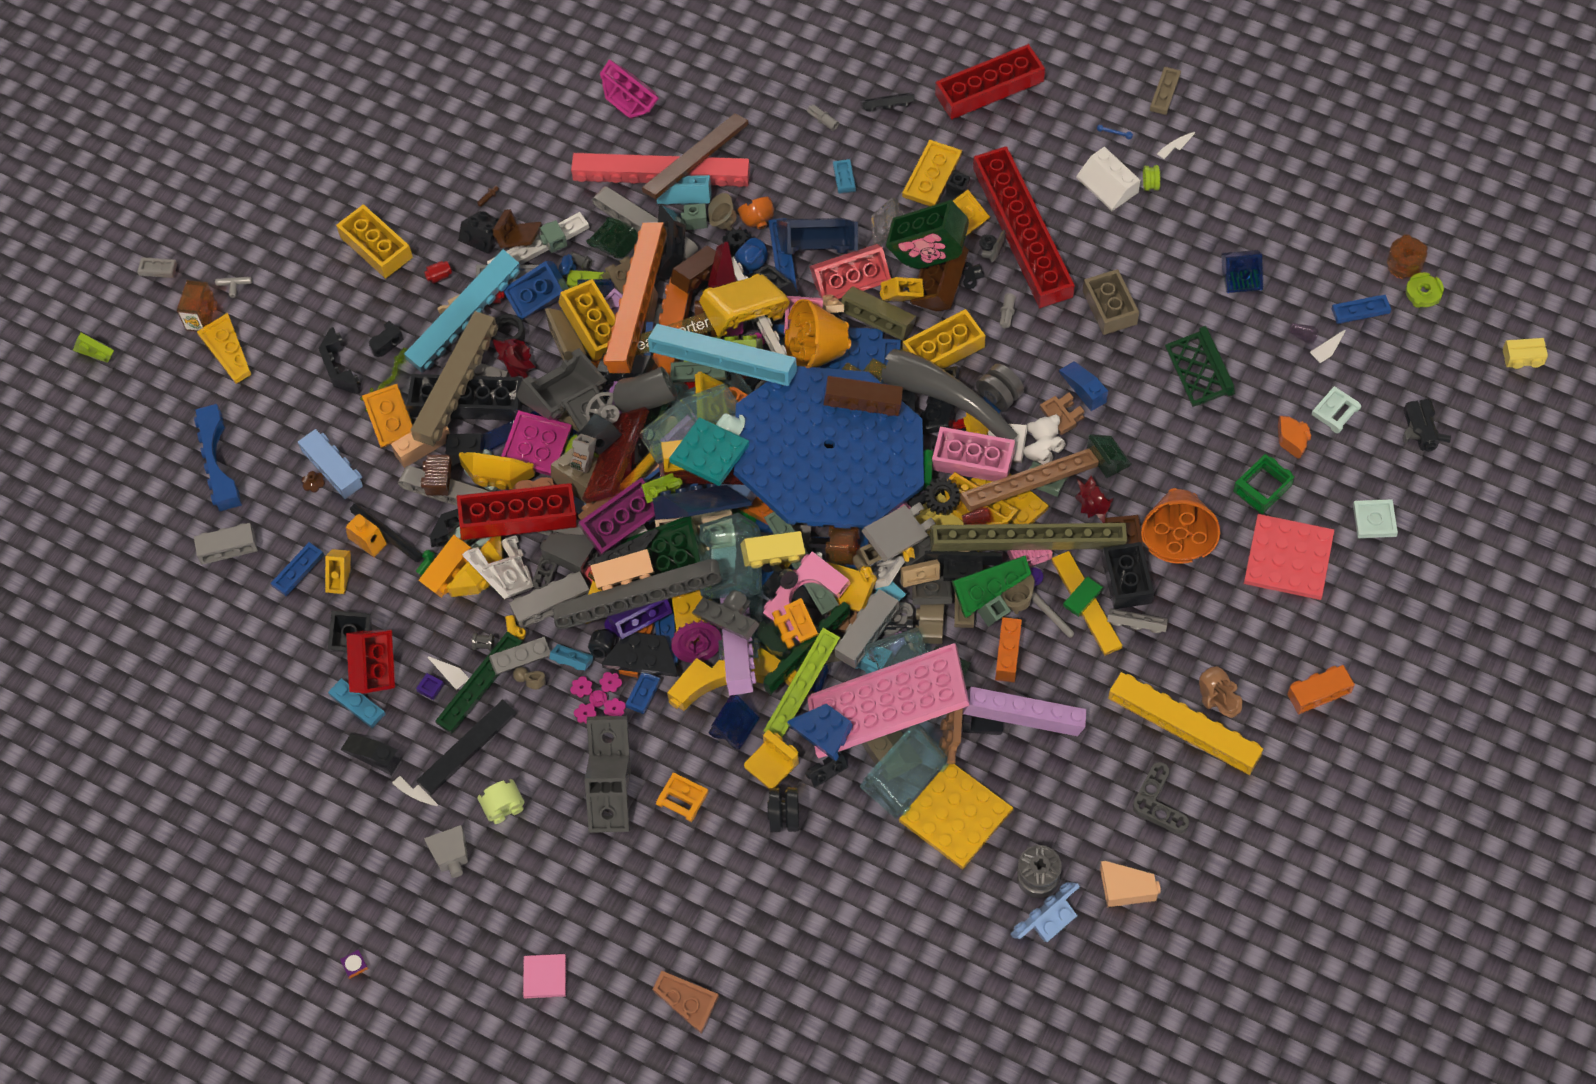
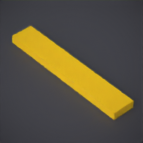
M1067 551L1053 557L1051 562L1071 595L1085 578L1072 555ZM1095 598L1081 615L1102 653L1106 656L1122 649V644L1111 624L1107 622L1108 619Z

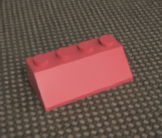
M878 244L809 266L814 284L821 298H823V295H834V297L840 299L852 286L864 291L879 286L881 282L891 279L883 247Z

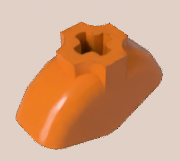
M1279 416V444L1299 459L1306 451L1307 441L1311 440L1310 428L1303 421L1298 422L1288 416Z

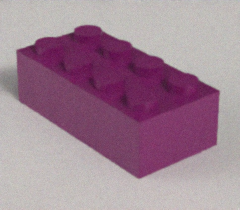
M642 477L578 523V526L600 556L655 517L653 501L650 503L646 502L642 484L646 482Z

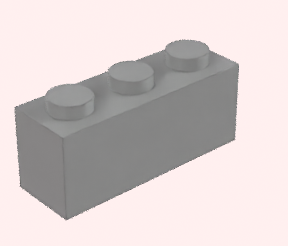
M243 523L235 527L222 528L215 532L194 536L196 554L201 565L258 551L255 533L250 523Z

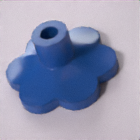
M570 254L564 255L559 265L562 276L567 275L570 270L576 269Z

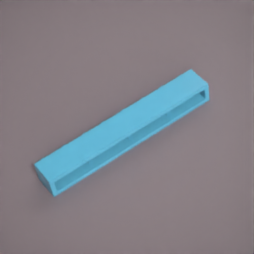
M502 250L404 353L406 360L421 373L429 370L434 364L433 361L446 352V347L450 343L456 342L459 337L458 335L462 330H465L474 311L482 313L483 308L495 300V295L499 291L505 290L510 279L518 276L520 273L519 262L505 250Z
M656 324L648 337L649 352L789 386L797 372L796 357L661 324Z

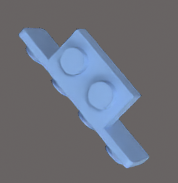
M1064 883L1059 888L1060 891L1055 895L1049 896L1044 901L1045 904L1034 909L1029 914L1030 917L1027 920L1018 923L1010 935L1013 938L1021 939L1034 928L1042 940L1048 942L1077 917L1066 899L1080 887L1078 883Z

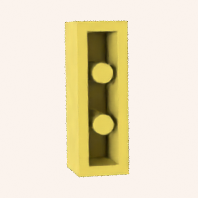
M801 531L746 538L740 544L745 567L751 566V568H759L763 564L768 563L771 566L779 565L783 561L796 563L806 554Z

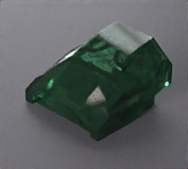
M608 217L604 224L586 242L591 247L612 255L614 258H624L634 248L638 233L626 223Z
M762 621L758 626L759 640L773 656L781 660L786 659L793 649H788L786 643L782 642L779 636L781 634L780 630L773 621L768 624Z

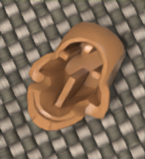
M1215 666L1206 669L1199 677L1203 705L1207 709L1217 707L1221 714L1230 718L1235 717L1242 710V698L1233 693L1237 690V685L1230 681L1226 672L1220 667Z

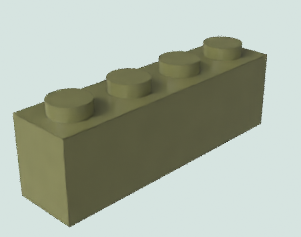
M853 286L842 296L841 302L844 304L843 313L900 340H904L913 331L916 316Z

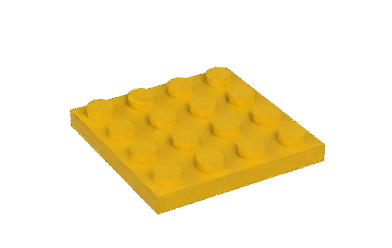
M947 763L902 814L899 822L963 870L1010 815L1013 807L955 764Z

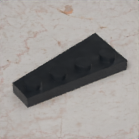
M957 366L942 368L959 380L960 370ZM928 396L926 401L927 407L920 415L922 418L923 434L939 432L940 427L951 428L955 406Z

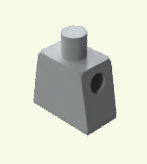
M461 825L424 838L441 872L449 870L452 878L463 874L461 865L468 863L465 834Z

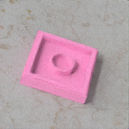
M565 954L524 956V998L566 996Z

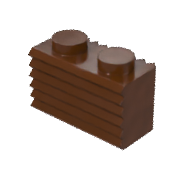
M427 455L426 461H423L425 477L421 478V488L425 490L427 496L449 495L452 467L450 455Z

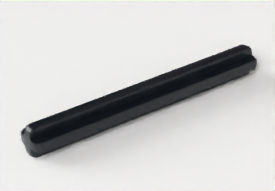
M354 503L350 507L352 514L355 516L360 514L377 526L387 541L413 561L419 562L423 558L422 552L359 504Z

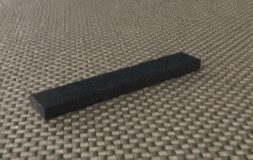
M502 699L416 780L417 783L432 795L516 716L517 712Z

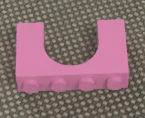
M811 552L810 555L806 554L800 562L802 565L798 570H793L798 575L797 584L791 589H784L780 586L776 591V597L765 604L763 613L772 622L774 620L772 612L779 610L781 616L787 614L784 606L792 603L794 592L800 586L807 583L819 584L839 599L851 584L849 579L814 552ZM787 621L785 624L788 631L794 630L791 621ZM794 637V639L800 643L798 637Z

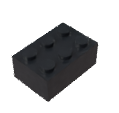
M1142 542L1104 547L1102 562L1113 609L1152 604L1154 591Z

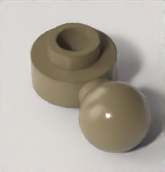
M518 667L513 672V677L517 682L526 681L527 687L531 689H540L546 683L543 672L532 671L529 673L524 667Z

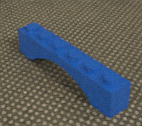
M217 404L195 409L197 417H194L196 427L200 429L197 436L199 442L203 443V447L200 448L203 459L206 458L207 462L204 463L206 474L210 476L207 482L210 490L213 489V494L210 495L212 503L217 505L219 511L242 506L235 481L226 476L217 464V444L225 429L222 413Z

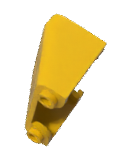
M755 274L750 278L716 288H707L703 291L699 300L718 337L727 335L726 330L729 327L737 328L740 322L764 315H767L768 318L772 317L774 321L781 319L790 304L787 296L765 275Z

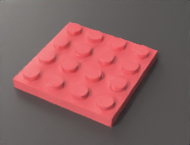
M1258 514L1244 584L1321 600L1334 529Z

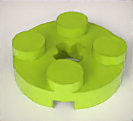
M1426 272L1413 275L1406 286V296L1413 306L1417 308L1431 307L1438 304L1444 291L1442 281L1438 277L1434 278L1430 276V273ZM1422 287H1424L1426 290L1428 289L1429 291L1423 292L1421 291Z

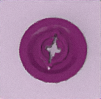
M693 620L692 624L685 623L684 627H679L678 632H674V637L671 638L672 651L678 659L684 662L692 663L696 658L703 662L713 657L719 651L722 644V636L719 629L715 625H711L710 622L704 623L701 620L696 623ZM699 637V641H697V643H695V647H694L693 641H695L696 638Z

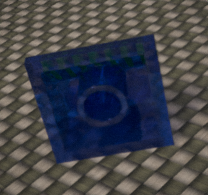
M1250 250L1221 253L1226 293L1263 290L1261 252Z

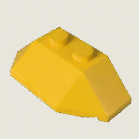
M474 452L459 453L462 467L473 482L482 487L492 486L501 490H512L517 482L529 480L535 476L533 463Z
M955 472L948 478L952 480V483L955 482L957 484L959 494L979 487ZM944 490L947 502L950 498V495L947 491ZM959 499V505H957L956 510H952L951 514L969 525L1008 524L1018 513V510L1001 500L969 511L961 499Z
M501 536L490 538L480 549L489 564L504 559ZM467 562L446 587L451 597L480 594L490 584Z

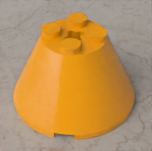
M800 299L795 302L788 315L790 320L789 329H785V349L787 355L796 357L797 366H804L806 368H818L841 358L845 354L846 349L851 347V340L848 338V322L842 321L808 299Z

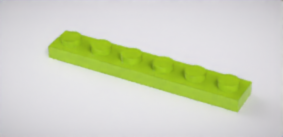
M822 628L764 728V732L769 730L773 734L776 732L781 737L784 736L789 727L787 721L795 717L840 639L839 636Z

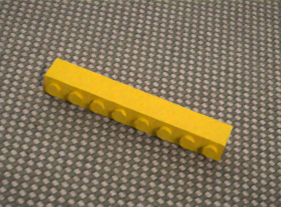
M1121 672L1109 691V700L1248 775L1252 773L1261 758L1263 748L1257 742L1249 741L1243 738L1240 733L1226 729L1219 722L1211 721L1203 713L1195 712L1189 709L1186 704L1172 700L1169 695L1157 692L1152 686L1137 681L1130 674Z

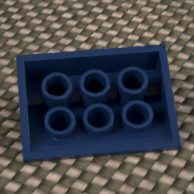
M714 483L706 484L707 488H703L702 485L691 486L690 491H687V487L675 489L676 493L672 494L671 490L659 493L660 496L652 498L656 520L689 517L752 505V502L727 485L718 486Z

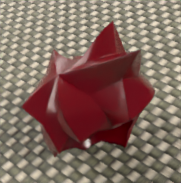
M492 339L495 349L499 354L497 359L506 365L511 377L520 375L525 379L528 377L526 372L536 368L530 361V348L525 345L524 341L517 339L505 341Z
M1090 476L1086 484L1077 479L1080 492L1075 498L1081 503V513H1087L1088 518L1097 515L1101 522L1105 523L1106 514L1114 498L1106 499L1092 476Z

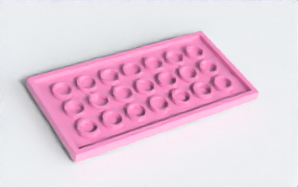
M955 643L807 695L809 711L828 704L851 721L853 725L851 732L847 735L845 745L840 746L838 752L970 706L958 648ZM815 746V753L818 758L827 756Z

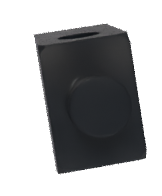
M597 414L591 417L578 434L596 438L594 453L598 455L602 454L622 435L610 421Z

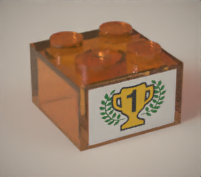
M187 280L177 312L185 330L198 331L212 322V314L217 309V301L207 282Z

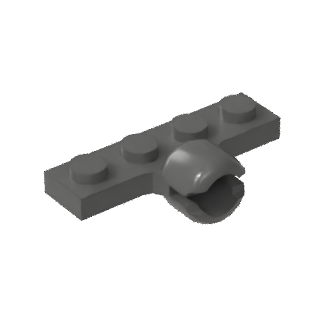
M737 590L730 591L722 604H717L703 597L692 612L695 617L710 622V624L746 640L750 639L759 626L756 620L743 615L750 606V600H747L746 596Z

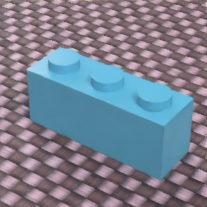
M710 175L684 176L657 198V204L685 205L689 203H710L712 195Z

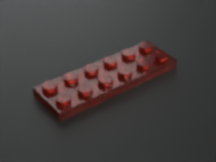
M646 407L619 414L618 420L613 423L622 435L600 454L582 497L586 503L613 497L617 494L649 413Z

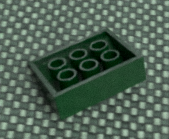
M692 516L683 517L653 528L658 530L659 533L646 548L649 551L655 572L651 576L708 560ZM648 531L626 538L621 541V544L633 540Z

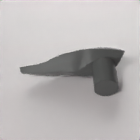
M1005 230L1000 234L993 246V250H983L982 257L990 258L991 262L995 261L1004 242Z

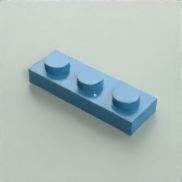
M342 678L328 692L329 696L371 728L385 715L384 710L363 694L349 692V684Z

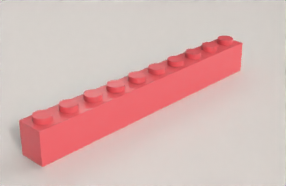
M573 153L571 172L573 181L648 183L680 156ZM708 157L686 176L710 175L711 185L748 187L750 174L749 159Z

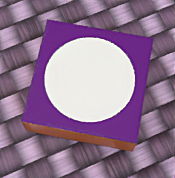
M359 950L340 959L349 979L368 969Z

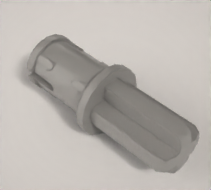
M815 105L809 106L807 113L817 119L819 124H824L831 131H835L838 128L839 122L829 116L827 111L823 112Z
M1011 293L1005 294L1003 307L1000 309L1001 318L999 325L1004 329L1010 327L1012 315L1015 313L1013 308L1016 296Z

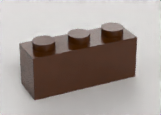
M707 245L673 268L671 283L684 292L689 293L693 289L698 288L704 281H708L716 251Z

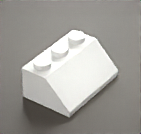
M1105 147L1094 153L1076 176L1111 211L1139 193L1140 179Z

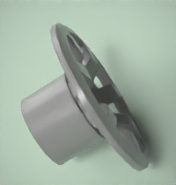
M610 392L596 394L591 398L586 407L587 421L590 420L589 412L596 413L611 423L617 422L618 424L615 426L617 429L623 424L626 413L622 412L621 419H618L619 409L612 405L613 393ZM610 396L607 404H604L599 397ZM597 400L600 408L590 409L592 403Z

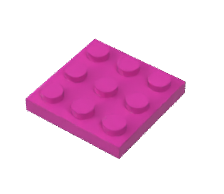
M518 410L501 457L533 463L535 472L551 476V464L563 455L572 425L556 420H548L545 417Z

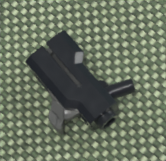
M1424 399L1419 402L1418 400L1411 401L1405 404L1403 411L1408 424V429H1406L1402 438L1405 444L1408 443L1409 439H1415L1418 441L1420 450L1430 452L1438 447L1439 441L1450 443L1451 435L1440 434L1435 427L1433 421L1435 410L1431 399Z

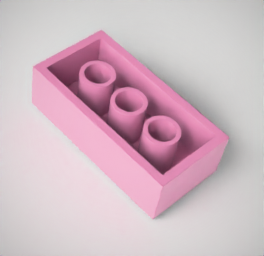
M940 427L932 458V470L950 474L955 472L961 476L997 481L1009 476L1015 452V440Z

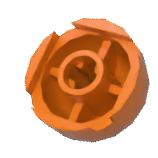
M761 197L752 200V203L748 206L747 203L740 206L738 213L746 226L763 229L768 226L767 223L774 216V206L771 198Z

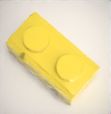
M1544 338L1506 340L1503 346L1506 367H1513L1514 369H1519L1523 366L1540 367L1545 364L1548 356Z

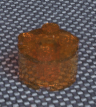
M1403 235L1392 243L1387 257L1389 271L1401 279L1421 273L1427 257V246L1410 235Z
M830 526V542H826V553H829L828 562L840 565H854L853 557L857 555L856 552L860 548L857 540L860 539L859 528L850 527V529Z

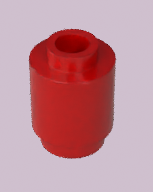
M440 261L427 266L424 272L427 281H431L432 284L449 278V275L452 274L447 261Z

